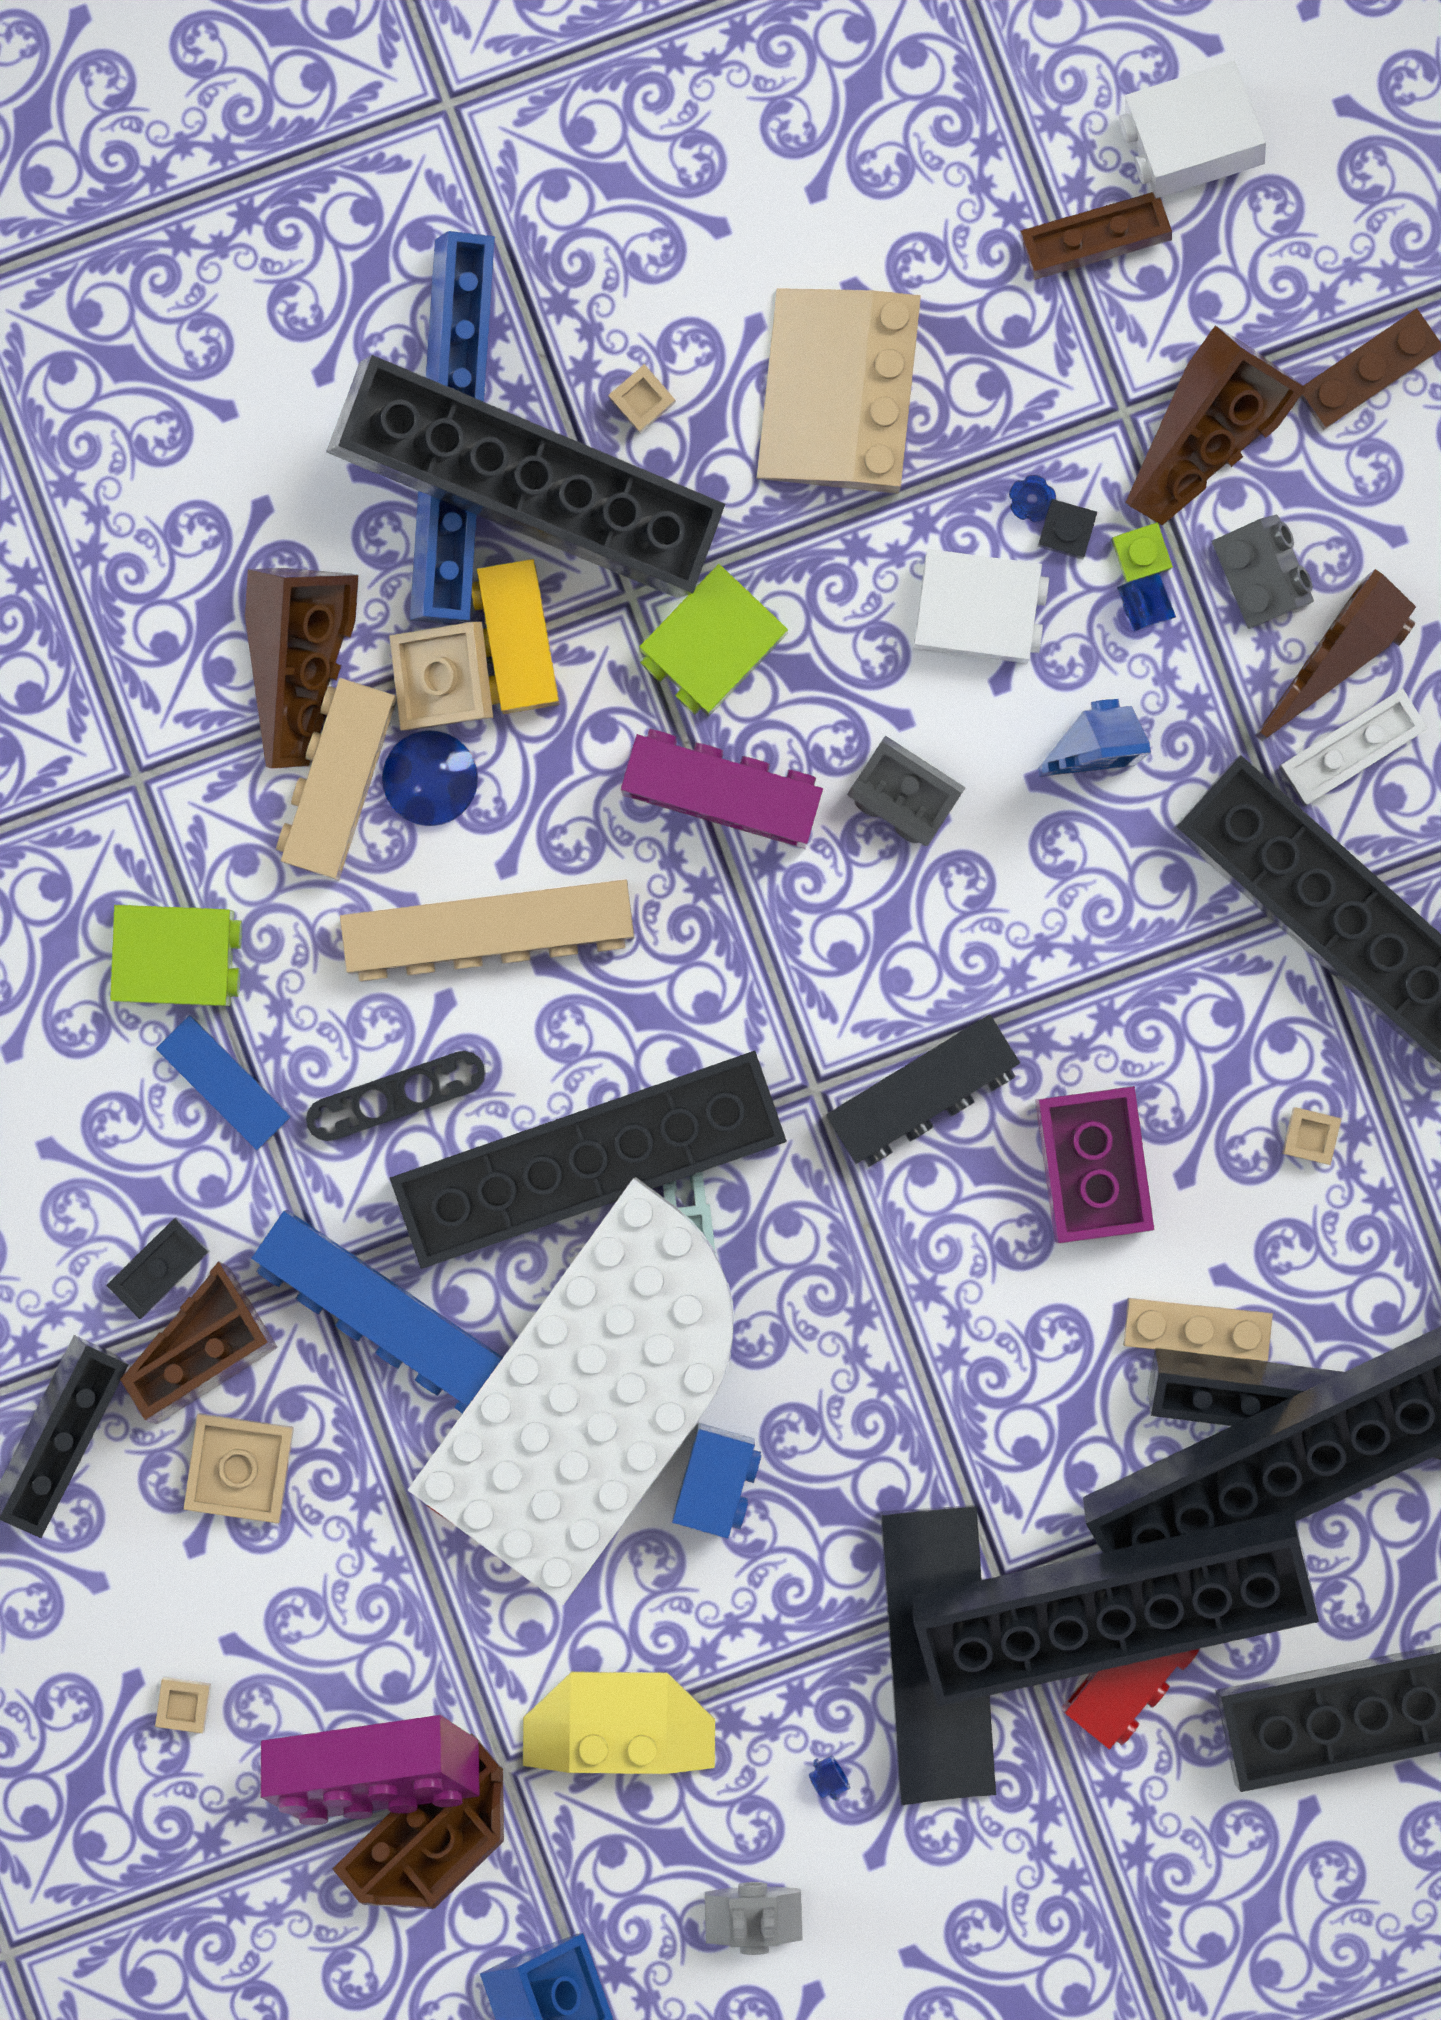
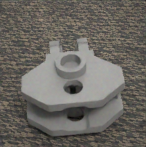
M746 1882L738 1884V1888L706 1891V1943L740 1947L741 1954L760 1955L769 1953V1946L802 1941L801 1889L777 1886L767 1887V1883Z

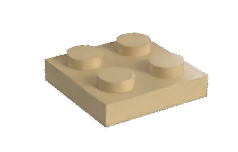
M468 622L389 635L401 731L493 718L482 622Z
M202 1413L197 1414L183 1510L280 1523L294 1427Z

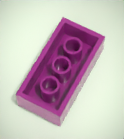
M649 729L647 737L636 734L620 789L622 796L806 849L823 792V788L814 786L816 777L795 770H788L787 777L768 772L770 768L769 763L742 756L740 764L722 759L723 750L696 742L694 750L676 745V736L654 729Z
M442 1715L261 1740V1798L278 1807L280 1812L290 1814L299 1819V1823L303 1825H323L328 1822V1817L341 1815L348 1819H366L372 1817L373 1811L388 1809V1811L393 1813H410L417 1810V1805L433 1803V1805L439 1807H454L461 1805L464 1798L479 1796L478 1739Z

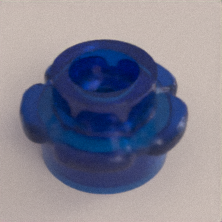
M1029 475L1025 480H1018L1012 485L1009 492V498L1012 499L1011 511L1021 520L1027 518L1031 522L1043 521L1046 519L1052 499L1056 500V493L1053 487L1048 486L1043 477ZM1029 495H1035L1037 501L1029 503L1027 498Z
M833 1755L822 1761H819L818 1758L813 1760L815 1770L809 1773V1778L816 1792L822 1799L830 1796L832 1800L839 1801L840 1794L851 1788L842 1767Z

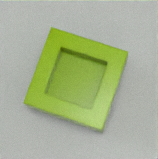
M1158 522L1111 538L1126 584L1173 568Z

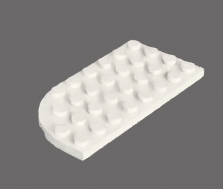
M633 1178L408 1488L409 1492L562 1605L571 1596L704 1414L717 1394L726 1374L731 1357L734 1321L730 1287L713 1247L690 1218L639 1179Z

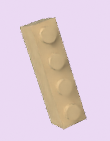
M339 678L336 688L328 686L320 711L321 714L327 715L322 733L314 731L306 753V759L312 761L307 779L299 777L291 800V805L298 806L292 825L284 823L277 842L276 850L283 852L281 862L338 881L340 880L397 703L395 695Z

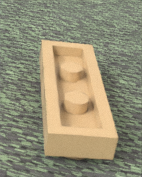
M1128 1298L1123 1345L1268 1361L1273 1313Z

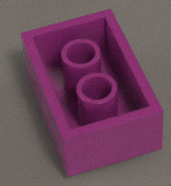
M1135 1086L1035 1099L1055 1242L1066 1243L1155 1230Z

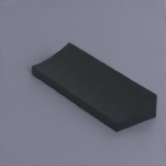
M977 1506L880 1511L901 1806L946 1799L996 1795L990 1695L937 1707L913 1619V1595L982 1580Z

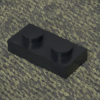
M175 1217L106 1286L139 1319H142L210 1251Z

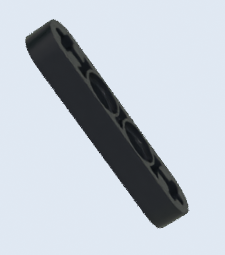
M459 1051L322 1098L313 1103L308 1109L306 1116L307 1128L317 1139L324 1141L337 1140L470 1094L479 1089L484 1083L486 1077L485 1064L475 1053ZM463 1058L467 1065L475 1064L477 1066L478 1073L471 1076V1085L464 1086L461 1080H455L446 1083L451 1093L441 1095L440 1080L432 1070L433 1067L442 1065V1075L455 1071L457 1069L456 1061ZM415 1074L425 1075L432 1082V1094L423 1102L412 1101L408 1098L405 1091L407 1080ZM369 1090H378L387 1099L386 1111L377 1118L366 1116L360 1108L361 1097ZM351 1096L352 1111L360 1121L359 1125L351 1127V1119L348 1117L335 1123L336 1131L330 1134L326 1127L318 1128L316 1126L315 1119L322 1116L320 1108L328 1106L331 1112L344 1110L347 1107L342 1102V1099Z

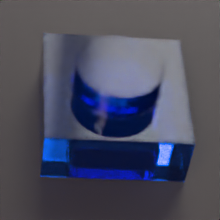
M1160 573L1136 579L1117 587L1123 602L1124 612L1129 618L1134 632L1163 624L1176 618Z

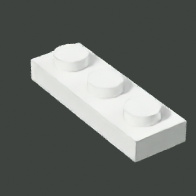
M1402 688L1279 767L1305 807L1426 731L1428 727Z

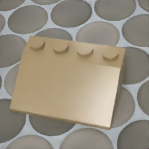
M777 288L757 479L899 494L902 481L921 295L875 290Z

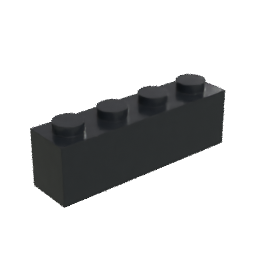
M989 1014L825 1114L854 1163L857 1164L865 1160L868 1167L893 1153L889 1144L896 1139L906 1135L909 1142L934 1128L930 1119L946 1109L951 1117L973 1104L975 1101L971 1093L987 1084L992 1092L1014 1079L1016 1076L1012 1068L1019 1065L1020 1061L993 1017Z
M76 1335L73 1336L0 1481L1 1521L42 1538L121 1381L120 1379L129 1365L118 1355Z
M1155 1348L1147 1390L1151 1416L1233 1426L1344 1372Z

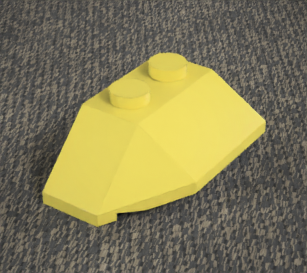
M571 1671L523 1717V1766L566 1773L670 1774L715 1768V1718L668 1672Z

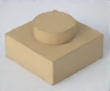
M645 364L608 395L613 404L639 433H642L676 403L675 398Z
M1293 1107L1282 1154L1331 1165L1342 1118Z
M163 1677L161 1680L155 1727L203 1734L206 1725L211 1683Z

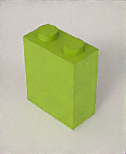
M718 563L695 587L694 593L688 595L639 646L640 652L645 656L640 664L659 682L668 677L680 689L674 696L691 713L696 715L702 710L707 716H710L788 634V629Z
M114 905L110 1001L231 1007V997H239L240 968H232L233 949H241L242 920H234L235 911L230 909Z

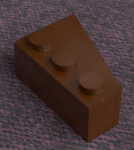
M220 1261L211 1269L210 1275L193 1296L188 1297L182 1304L181 1310L164 1331L158 1333L120 1379L145 1421L156 1425L278 1348L232 1270Z

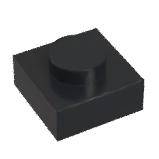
M1051 499L1037 547L1083 560L1097 511Z

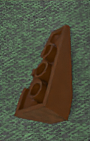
M1215 325L1187 364L1125 503L1155 522L1164 525L1206 489L1207 480L1225 464L1232 467L1242 459L1241 451L1260 435L1266 438L1274 432L1303 394L1306 387L1247 344Z
M293 568L248 569L245 623L265 765L268 768L310 765L311 760L306 759V753L314 731L320 733L325 718V714L320 713L322 702L330 679L337 681L342 666L336 663L344 637L351 638L356 621L359 577L357 574Z
M1374 569L1362 579L1255 734V737L1261 741L1265 740L1388 648L1392 642L1398 646L1402 644L1416 623L1409 618L1416 606L1384 574Z

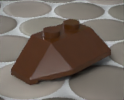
M479 1740L478 1797L464 1798L461 1805L454 1807H439L433 1805V1803L417 1805V1810L410 1813L390 1812L332 1868L359 1903L372 1906L435 1909L504 1842L503 1768Z

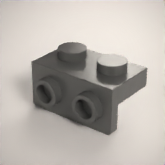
M1277 514L1260 518L1211 541L1248 629L1314 602L1311 594L1313 589L1311 578L1306 569L1299 565L1292 549L1294 547L1293 535L1289 527L1280 520Z
M885 735L847 795L855 800V805L865 814L872 817L879 816L895 826V831L905 840L928 846L966 787Z

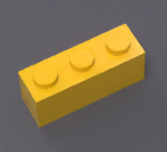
M534 559L478 568L479 581L472 582V599L475 611L484 609L487 625V628L483 629L486 657L492 656L495 675L488 676L492 705L500 704L503 715L560 705Z

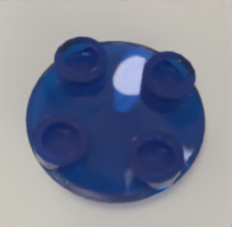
M427 730L413 733L403 738L393 747L384 763L382 784L388 802L400 816L416 825L437 826L453 821L469 807L477 793L478 772L472 754L461 741L444 732Z

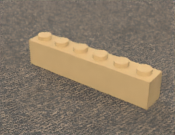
M627 879L340 915L346 971L349 974L358 973L359 982L388 978L387 969L406 967L407 976L434 973V963L449 961L454 962V970L482 967V957L501 955L502 964L531 960L530 951L549 949L550 958L578 954L577 945L593 943L597 945V952L626 948L625 939L635 938Z

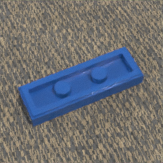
M189 1015L156 1048L257 1151L292 1117L192 1015Z

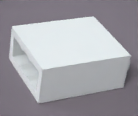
M1235 60L1125 95V114L1119 115L1121 129L1126 142L1134 141L1139 155L1134 157L1139 179L1142 184L1150 182L1155 198L1265 164L1266 141Z
M927 549L913 649L1027 664L1030 659V652L1039 653L1043 625L1034 624L1037 605L1045 606L1048 593L1049 577L1041 576L1042 564Z

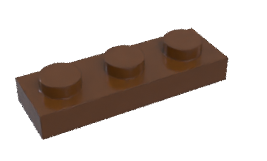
M1153 192L1020 230L1021 241L1034 280L1172 240V229L1160 197L1155 198Z
M1416 308L1303 385L1306 389L1300 397L1321 428L1325 430L1440 352L1441 342L1418 308Z

